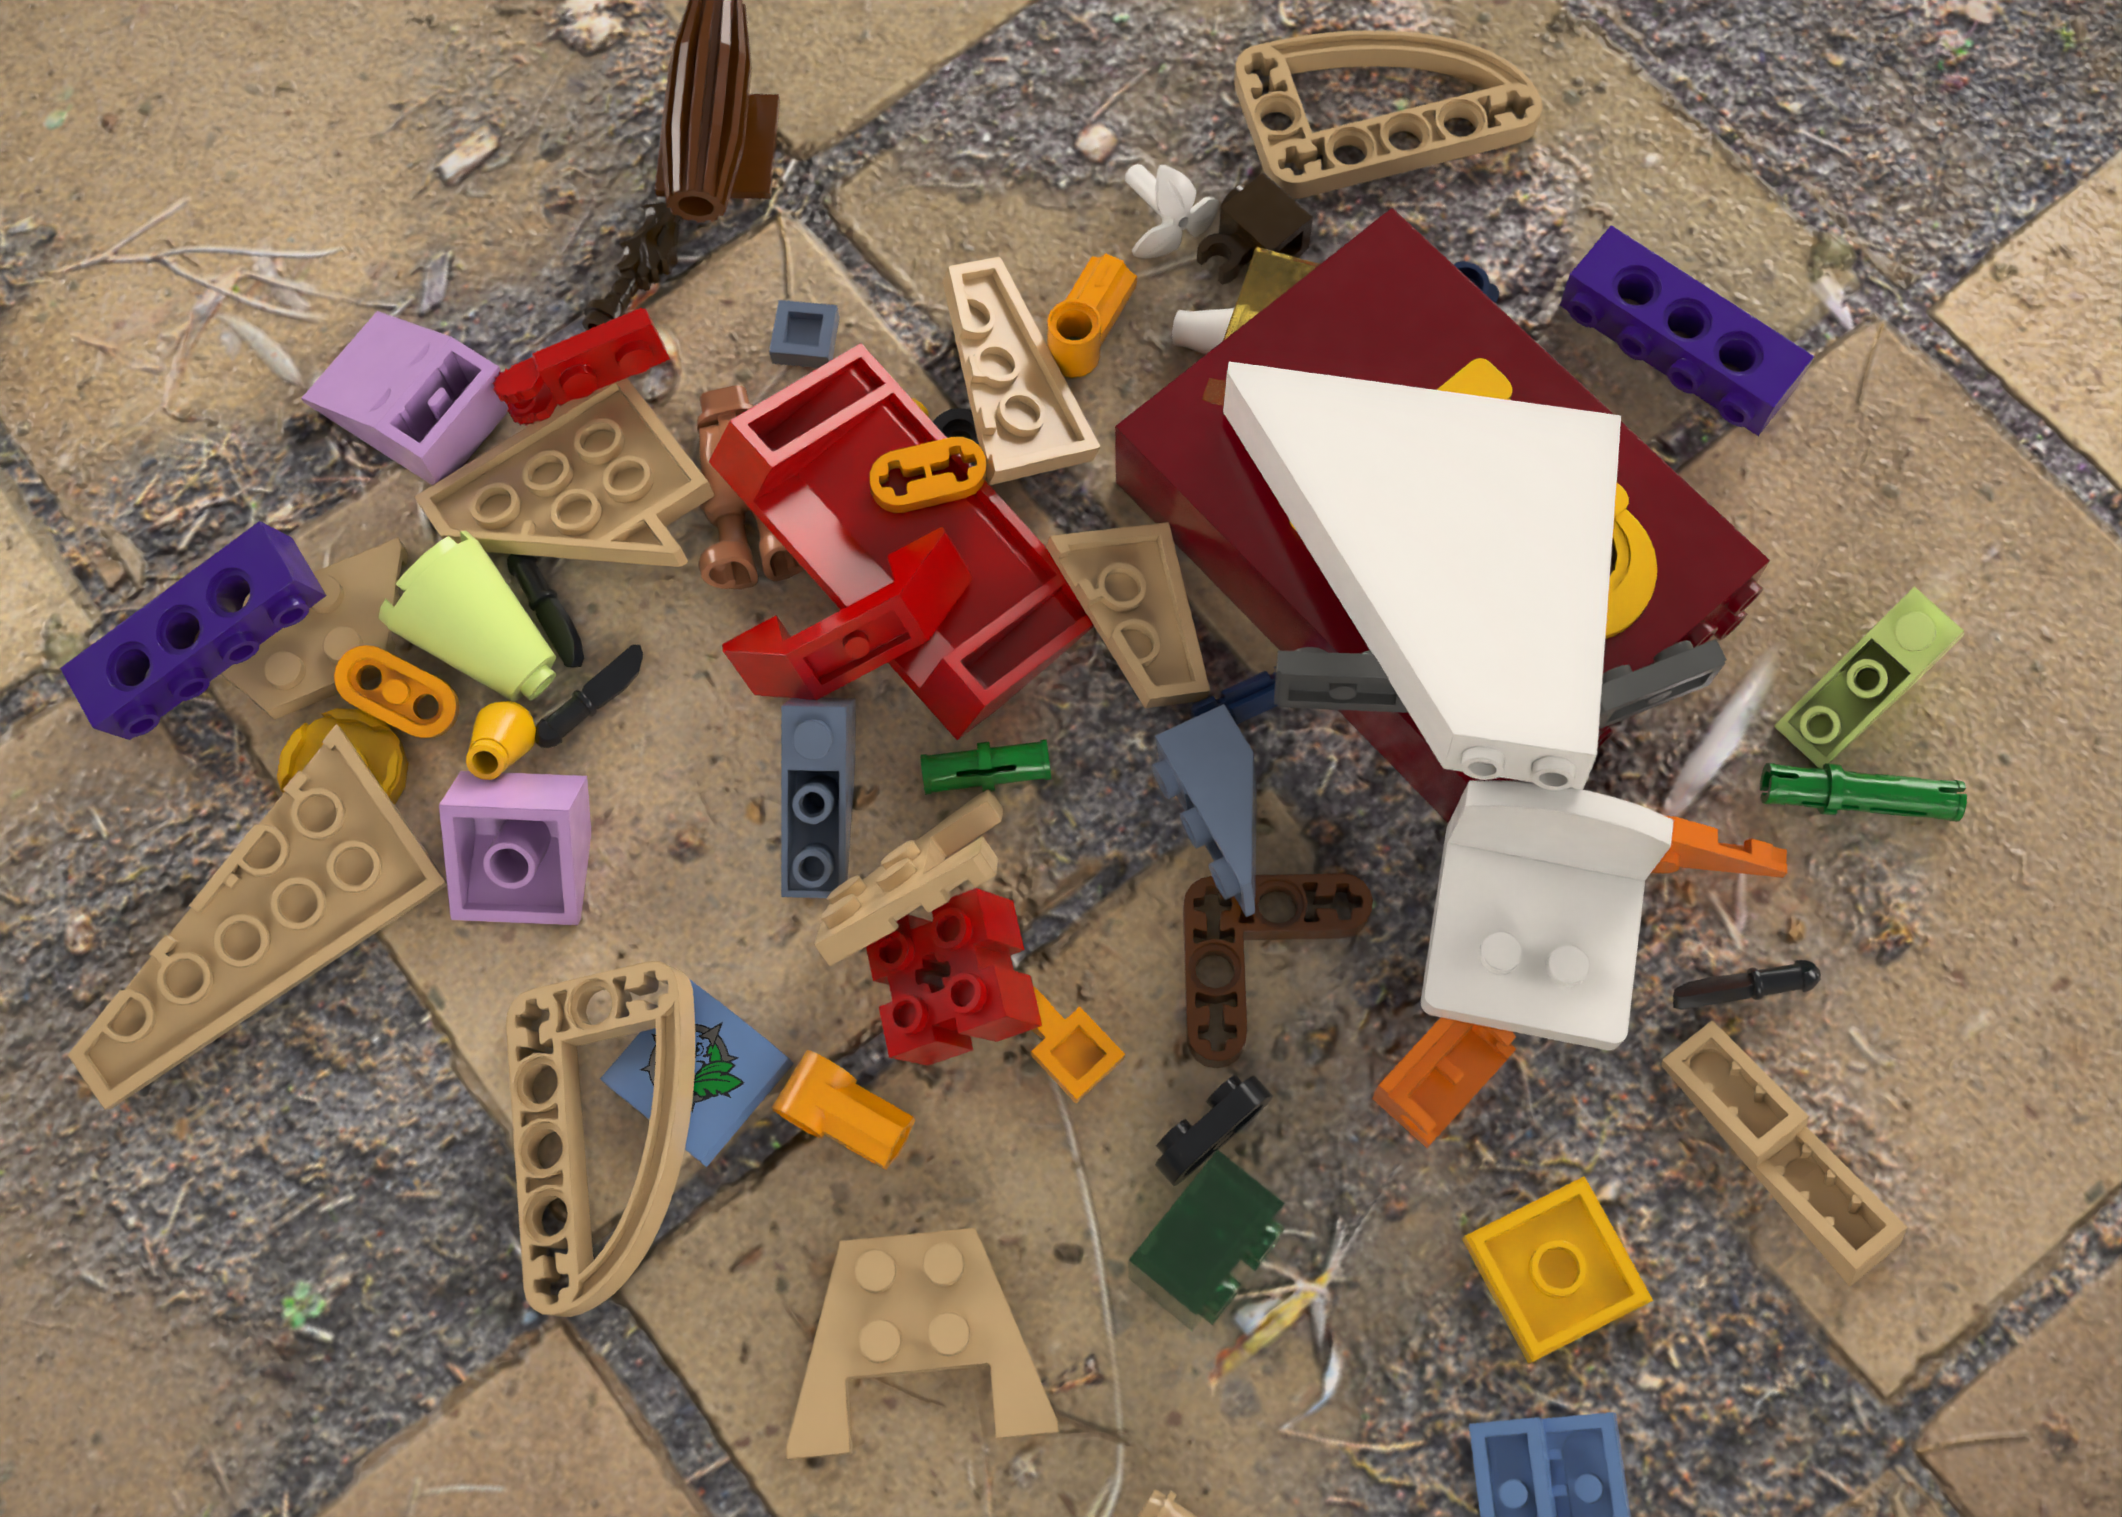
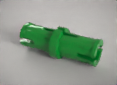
M1047 739L1040 740V742L991 748L990 742L977 743V749L934 755L922 754L920 756L925 795L932 794L933 792L982 787L983 792L988 789L992 792L995 791V785L1052 779Z

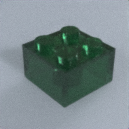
M1217 1149L1129 1259L1128 1279L1191 1331L1195 1329L1202 1318L1213 1326L1238 1295L1237 1290L1241 1283L1235 1277L1243 1266L1247 1264L1256 1272L1281 1240L1279 1237L1285 1228L1278 1223V1219L1285 1203Z

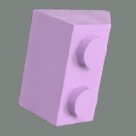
M460 771L439 804L451 920L578 925L582 915L592 833L587 776L501 773L495 779L483 780L474 776L470 771Z

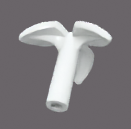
M1141 164L1132 166L1125 175L1126 183L1162 217L1161 225L1147 231L1136 242L1132 249V254L1135 257L1155 258L1177 250L1181 243L1182 230L1187 229L1196 238L1207 230L1217 214L1219 201L1213 197H1205L1193 206L1196 197V190L1187 176L1169 166L1159 165L1156 178Z

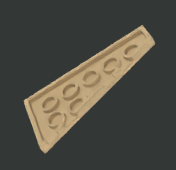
M337 724L324 738L322 747L302 771L298 770L283 789L285 792L259 824H254L190 903L189 906L191 908L171 933L164 935L149 955L151 957L128 986L116 994L68 1053V1057L104 1110L113 1109L447 886V881L341 727Z

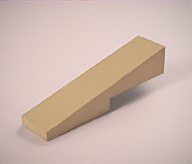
M1713 1020L1662 1059L1661 1066L1849 1287L1901 1245L1908 1227L1807 1127L1809 1116Z

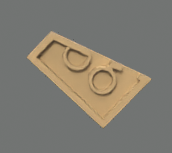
M1169 522L1049 536L1046 545L1047 550L1144 708L1198 702L1207 698L1210 693V686Z

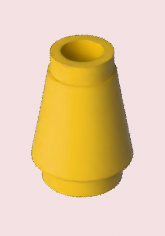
M512 701L491 703L479 711L474 722L470 746L466 755L467 768L474 776L483 780L495 779L532 749L535 744L536 727L529 711L522 705Z

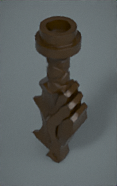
M666 202L641 205V208L646 212L645 222L631 238L619 243L625 254L623 259L614 265L619 277H617L611 287L612 290L607 293L604 299L590 300L584 309L585 318L582 321V325L586 331L625 315L624 312L631 302L630 299L635 296L638 289L650 290L652 283H659L663 273L665 276L670 275L672 269L678 263V223L682 217L672 214L670 208H667Z

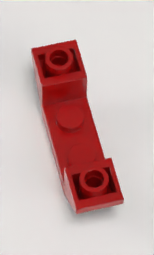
M942 526L887 555L895 582L792 637L778 616L775 615L723 643V652L754 695L818 700L926 643L973 580L969 568L944 527Z

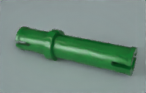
M1766 763L1760 779V791H1768L1767 793L1762 792L1760 796L1763 804L1817 808L1820 814L1836 815L1838 813L1837 810H1852L1878 814L1928 817L1959 822L1964 816L1967 805V794H1956L1957 792H1964L1966 789L1965 783L1960 780H1932L1896 775L1856 773L1844 771L1842 766L1838 764L1825 763L1823 769Z

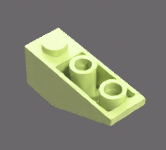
M1914 586L1774 727L1818 768L1823 769L1825 763H1831L1964 636V630Z

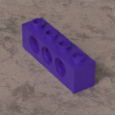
M1612 225L1569 274L1559 306L1569 312L1570 316L1577 323L1584 327L1596 329L1616 342L1619 348L1630 358L1639 361L1643 360L1666 375L1677 389L1685 393L1695 394L1716 408L1726 421L1737 427H1745L1757 436L1761 434L1799 386L1815 357ZM1623 299L1634 300L1640 305H1631ZM1672 331L1683 332L1690 338L1679 337ZM1722 363L1734 365L1741 372L1729 370Z
M259 521L60 669L92 728L131 740L153 730L159 724L160 718L181 702L201 695L209 687L210 681L230 666L250 659L259 650V645L279 630L302 621L308 615L309 608L327 595L293 538ZM250 593L249 600H248V602L246 603V605L243 607V603H244V601H245V598H246V597L248 596V594ZM200 630L199 636H198L197 640H196L195 643H194L195 636H196V634L198 633V631Z

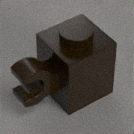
M1263 172L1247 186L1243 184L1236 186L1224 198L1220 206L1219 233L1209 235L1200 242L1197 248V262L1202 266L1213 256L1225 257L1228 261L1223 263L1218 270V281L1222 285L1232 282L1239 275L1244 265H1247L1261 279L1268 283L1309 249L1313 216Z

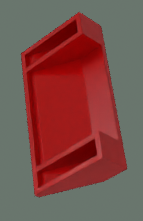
M860 343L731 419L709 463L840 610L895 582L887 555L942 526L944 527L969 568L973 580L929 641L888 662V664L952 736L959 740L1003 706L1091 630L1094 625L1047 548L995 490L988 485L986 480H984L982 487L975 494L967 498L905 513H893L884 510L875 502L870 489V471L880 456L891 451L947 437L864 345ZM954 454L949 456V467L932 472V476L949 472L955 475L957 482L965 481L968 477V469L973 466L970 463H964L960 454ZM900 468L889 470V481L880 485L882 488L892 487L895 496H903L907 494V483L925 477L924 474L903 477Z

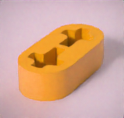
M950 437L891 451L880 456L872 466L870 471L871 494L880 507L893 513H905L964 499L975 494L982 487L986 477V457L982 448L977 443L965 437ZM954 454H960L964 463L974 462L975 466L968 469V477L965 481L957 482L955 475L949 472L932 476V472L949 467V456ZM900 468L903 477H913L924 474L925 477L907 483V494L903 496H895L892 487L882 488L880 485L889 481V470Z

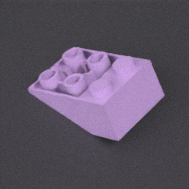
M379 311L370 318L301 398L305 404L431 485L461 468L508 413L507 410L509 409L504 401L501 402L493 390L495 377H498L499 372H501L499 366L453 337Z

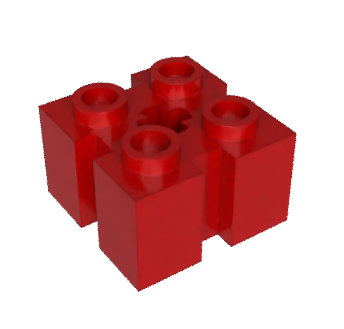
M974 888L951 897L947 903L932 910V921L907 914L896 921L899 927L894 932L866 946L873 981L889 985L892 1001L878 1006L889 1058L929 1066L972 1051L971 1036L998 1042L1042 1026L1031 975L1014 971L1011 955L1025 950L1013 900Z

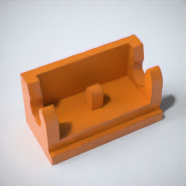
M1440 1017L1382 1080L1372 1099L1421 1144L1428 1148L1516 1051V1048L1511 1044L1516 1036L1512 1031Z

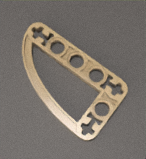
M1364 30L1298 36L1251 46L1238 56L1235 63V91L1264 173L1293 199H1301L1524 142L1530 139L1536 132L1543 108L1542 99L1533 83L1522 71L1504 58L1466 42L1430 34ZM1345 67H1400L1450 75L1473 83L1485 90L1312 133L1291 74ZM1260 69L1264 76H1269V93L1262 95L1263 87L1257 74H1251V71ZM1513 107L1516 114H1524V118L1516 119L1512 112L1504 113L1505 108ZM1279 112L1290 117L1293 124L1283 131H1273L1265 127L1261 120L1267 114ZM1452 118H1463L1473 124L1475 131L1468 136L1458 137L1449 133L1444 124ZM1489 122H1493L1492 128L1487 126ZM1405 131L1414 134L1419 139L1420 145L1413 150L1403 151L1395 148L1389 141V138L1397 132ZM1351 145L1362 150L1365 159L1360 163L1348 165L1337 160L1334 152L1337 148ZM1318 154L1323 155V170L1321 169V160L1316 161ZM1294 163L1298 170L1304 169L1303 174L1294 176L1290 168H1285V164Z
M647 961L533 988L521 993L511 1003L507 1012L506 1034L523 1287L527 1302L533 1310L543 1315L572 1317L583 1314L602 1304L616 1293L634 1273L648 1252L663 1222L676 1186L687 1141L693 1100L695 1011L690 979L684 972L660 961ZM659 981L669 985L668 993L659 996L658 1006L640 999L632 1001L630 992L643 996L658 991ZM607 990L612 999L611 1011L603 1022L592 1025L588 1021L586 1014L588 1002L595 993ZM542 1010L548 1011L550 1013L549 1021L540 1024L539 1032L532 1030V1021L541 1018ZM656 1028L654 1091L642 1161L633 1191L621 1220L606 1246L594 1259L577 1046ZM544 1046L553 1048V1053L546 1054ZM552 1067L558 1078L557 1088L549 1100L538 1103L533 1094L534 1080L542 1070ZM557 1132L563 1145L562 1154L552 1167L543 1169L537 1157L539 1144L546 1135ZM560 1198L566 1204L568 1212L567 1221L559 1233L549 1236L543 1228L542 1215L546 1206L551 1201ZM568 1248V1253H555V1257L546 1256V1249ZM561 1274L568 1275L569 1287L559 1290L558 1296L551 1295V1283L560 1280Z

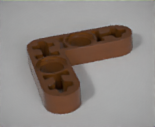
M1344 873L1256 875L1255 913L1247 917L1234 896L1228 899L1223 898L1212 876L1200 878L1191 884L1185 894L1183 905L1187 1043L1189 1051L1196 1061L1206 1067L1218 1069L1227 1067L1237 1061L1244 1051L1247 1037L1244 940L1342 939L1352 937L1363 930L1372 912L1373 898L1370 889L1364 881L1354 875ZM1305 891L1315 892L1313 905L1333 903L1335 893L1337 892L1346 893L1349 903L1359 904V907L1352 909L1349 920L1338 919L1336 909L1316 908L1314 913L1315 922L1304 921L1308 903ZM1270 892H1283L1294 901L1296 913L1287 922H1270L1260 913L1258 904L1261 898ZM1206 895H1218L1219 905L1224 907L1230 906V910L1222 911L1220 914L1219 939L1206 940V913L1195 911L1194 907L1203 906ZM1229 936L1233 937V943L1220 940ZM1193 937L1204 939L1206 941H1202L1200 943L1195 944L1193 941ZM1211 955L1225 958L1233 968V978L1223 987H1207L1200 982L1196 975V966L1200 960ZM1234 999L1236 1007L1223 1004L1222 1027L1225 1032L1235 1033L1236 1038L1227 1039L1223 1051H1212L1210 1040L1199 1039L1198 1033L1208 1032L1210 1004L1197 1008L1195 1000L1218 1004Z

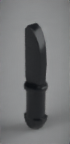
M510 554L507 559L508 571L510 575L516 577L529 600V608L536 612V617L564 665L570 668L582 667L584 653L580 636L571 618L557 599V592L549 587L536 564V557Z
M631 645L583 686L582 692L575 690L572 693L571 699L546 720L541 719L536 725L535 743L541 748H551L562 743V738L588 716H594L597 713L596 709H600L622 693L639 675L643 660L641 646Z
M1795 960L1794 964L1760 970L1753 967L1749 968L1747 973L1695 980L1674 989L1673 1008L1683 1010L1744 1000L1751 997L1754 1000H1760L1764 995L1795 990L1807 992L1812 990L1821 980V972L1813 962Z

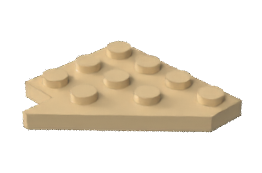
M625 378L595 390L587 397L566 402L555 409L550 418L541 422H534V425L531 424L417 494L414 498L442 539L449 536L459 544L461 543L460 531H467L479 541L485 552L682 567L688 563V560L682 548L666 529V526L715 495L704 475L631 382Z

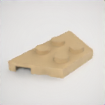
M399 537L313 572L327 596L309 608L308 615L302 621L293 626L282 628L260 644L259 650L254 656L242 663L230 666L220 675L237 689H240L256 705L276 720L338 694L334 682L335 668L339 659L350 649L357 646L371 645L394 654L396 644L393 641V632L378 617L380 607L385 598L393 606L401 598L398 595L396 582L400 579L401 565H407L408 553ZM246 599L244 601L243 607L246 605L249 599ZM200 630L198 631V633H197L196 636H195L194 643H195V641L197 640V638H198V636H199ZM375 666L365 669L361 675V682L365 683L381 676L380 670Z

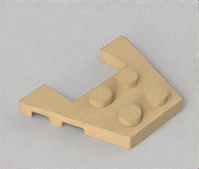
M989 789L980 792L917 840L908 841L889 853L881 861L882 866L863 880L859 875L854 876L828 895L827 899L830 904L827 905L825 912L821 915L822 922L814 945L829 966L894 932L899 927L896 921L919 906L923 905L929 913L947 903L951 898L947 892L967 879L970 880L974 887H977L996 875L998 857L983 836L946 859L1002 822L1003 806L993 792Z
M976 1228L839 1242L786 1447L788 1460L853 1454L848 1382L851 1379L990 1366L997 1440L1059 1434L1058 1420Z

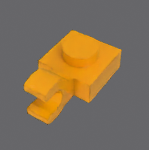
M1034 987L1042 1026L1032 1029V1031L1043 1040L1031 1051V1056L1077 1104L1124 1060L1125 1053L1080 1006L1064 1019L1045 996Z

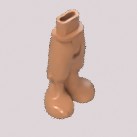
M734 385L703 393L699 399L702 414L697 419L701 473L709 482L715 496L701 504L700 508L704 511L708 521L718 528L719 542L702 552L698 563L701 577L707 584L723 589H745L756 585L758 573L752 551L749 547L744 524L745 513L751 511L756 520L760 535L759 551L765 576L775 582L788 579L803 571V567L709 463L729 421L754 406L749 403L747 389L744 386Z

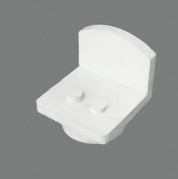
M1469 781L1446 827L1421 995L1422 1009L1427 1014L1436 1017L1603 1050L1616 1049L1628 1034L1645 880L1671 847L1674 820L1638 804L1581 789L1548 790L1532 782Z

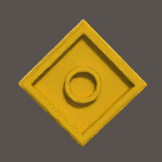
M1585 1176L1462 1238L1528 1364L1654 1301Z

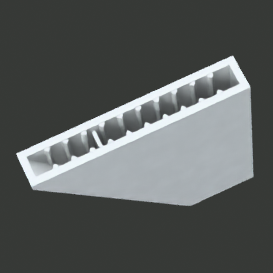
M1229 362L1223 408L1225 416L1370 651L1377 658L1388 676V680L1443 769L1463 771V773L1472 778L1482 780L1502 777L1529 781L1548 790H1564L1567 788L1583 790L1597 756L1621 415Z

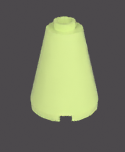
M460 531L461 543L459 544L449 536L444 538L425 552L400 577L396 585L404 591L403 595L395 606L385 598L380 607L378 618L390 631L507 699L516 701L525 696L530 701L534 700L548 688L556 677V673L551 669L556 660L555 654L479 541L467 531Z

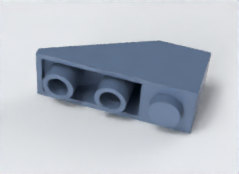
M822 697L818 700L791 698L781 706V897L827 898L833 890L848 880L856 755V698Z
M1223 704L1156 735L1159 761L1152 764V770L1164 796L1167 799L1176 796L1185 810L1180 813V819L1192 845L1196 849L1205 845L1214 860L1209 863V869L1219 892L1224 899L1234 896L1247 917L1255 913L1257 782L1254 753Z

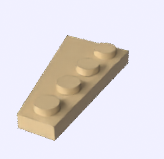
M1001 257L948 266L942 282L979 446L986 457L988 485L1093 461L1101 447Z

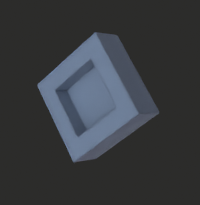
M779 300L769 349L772 364L819 368L833 360L840 320L837 305Z

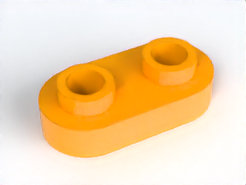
M371 645L357 646L347 651L336 665L334 672L335 686L340 696L346 702L409 735L420 738L439 737L448 732L458 719L460 711L459 699L450 684L384 649ZM375 666L380 670L382 680L377 688L367 690L362 685L361 675L365 669ZM431 695L438 702V712L434 717L424 719L418 713V702L423 697Z

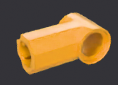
M1107 253L1101 257L1092 256L1066 300L1056 304L1049 313L1047 319V346L1063 376L1071 378L1082 377L1091 373L1096 368L1100 359L1101 346L1137 286V275L1128 269L1123 260ZM1068 337H1078V338H1082V339H1081V340H1069V339H1066V338H1068Z
M807 1050L771 1109L803 1131L820 1139L826 1135L845 1146L851 1152L887 1170L907 1142L910 1131L915 1123L914 1117L857 1085V1079L839 1065L813 1051Z

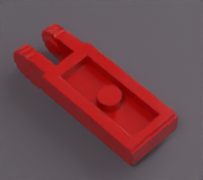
M641 307L532 353L533 357L512 365L511 369L505 368V371L499 372L498 377H495L493 390L501 402L504 401L509 408L507 411L515 423L518 422L520 426L522 424L526 426L528 424L534 425L535 421L541 422L550 418L557 405L562 406L570 400L587 397L595 390L632 375L641 374L651 367L670 360V357L646 308L643 309Z

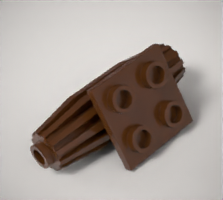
M688 0L670 54L654 191L656 197H665L666 206L670 208L672 214L675 216L679 215L687 221L695 220L698 223H705L708 220H718L719 216L723 217L730 198L771 199L780 97L779 94H750L752 63L745 4H742V0Z

